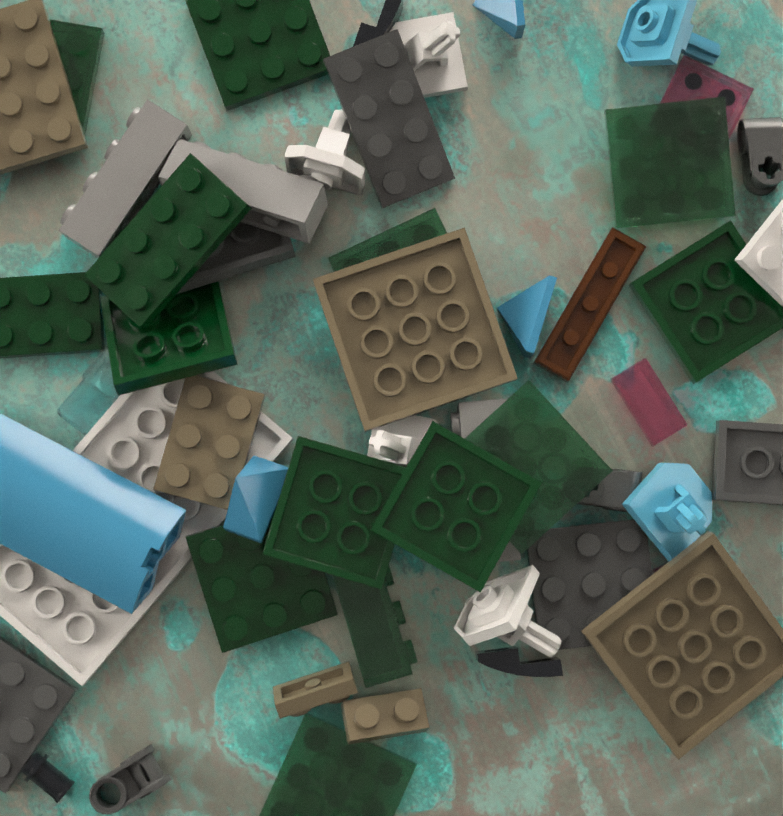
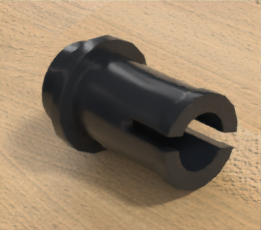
M36 752L20 772L27 776L24 779L26 782L29 780L33 781L58 803L75 782L46 759L49 757L47 754L41 756Z

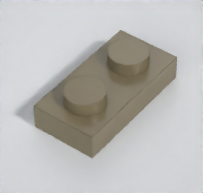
M349 661L273 686L275 707L280 719L287 716H302L314 707L326 703L337 704L348 699L350 695L358 693Z
M422 688L344 700L341 703L348 744L427 732L430 728Z

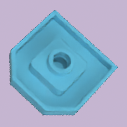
M637 0L628 9L617 42L625 62L632 67L676 65L680 54L706 65H713L719 57L721 50L718 43L692 32L694 25L690 21L697 0Z
M658 463L622 503L623 507L668 562L696 541L712 522V492L690 464Z

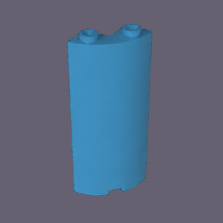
M0 414V544L132 614L152 591L160 560L180 538L186 510Z

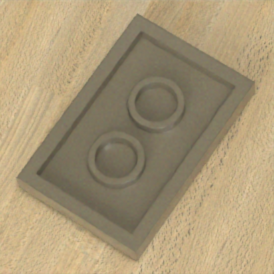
M197 375L185 378L153 490L228 510L235 478L245 467L265 394Z

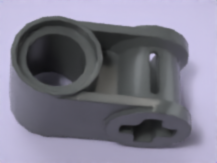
M781 117L741 119L737 128V143L741 154L744 185L754 195H768L783 181V119Z
M590 467L575 469L564 478L562 484L563 493L569 501L576 504L628 512L622 503L642 482L643 473L622 469L606 470ZM583 476H585V482L591 484L592 488L591 491L584 492L582 497L581 490L575 488V481L582 480Z
M152 744L121 762L120 766L103 775L92 785L89 800L91 806L97 812L107 815L116 813L172 780L169 774L163 773L153 756L154 747ZM113 783L119 788L121 793L119 802L113 804L104 801L101 796L103 784Z

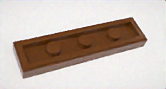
M614 227L610 229L535 359L534 364L563 381L569 382L644 252L645 245Z

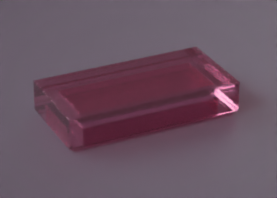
M646 358L610 379L651 446L658 444L687 426L686 421Z

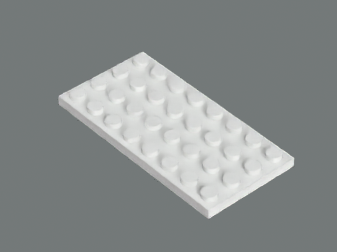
M214 371L197 375L228 384ZM185 378L120 395L73 449L77 454L186 510L180 538L160 560L152 591L132 614L0 544V616L81 686H84L192 560L185 536L221 525L225 521L226 509L153 490ZM261 412L247 463L254 455L275 462L293 441L289 434L263 412Z

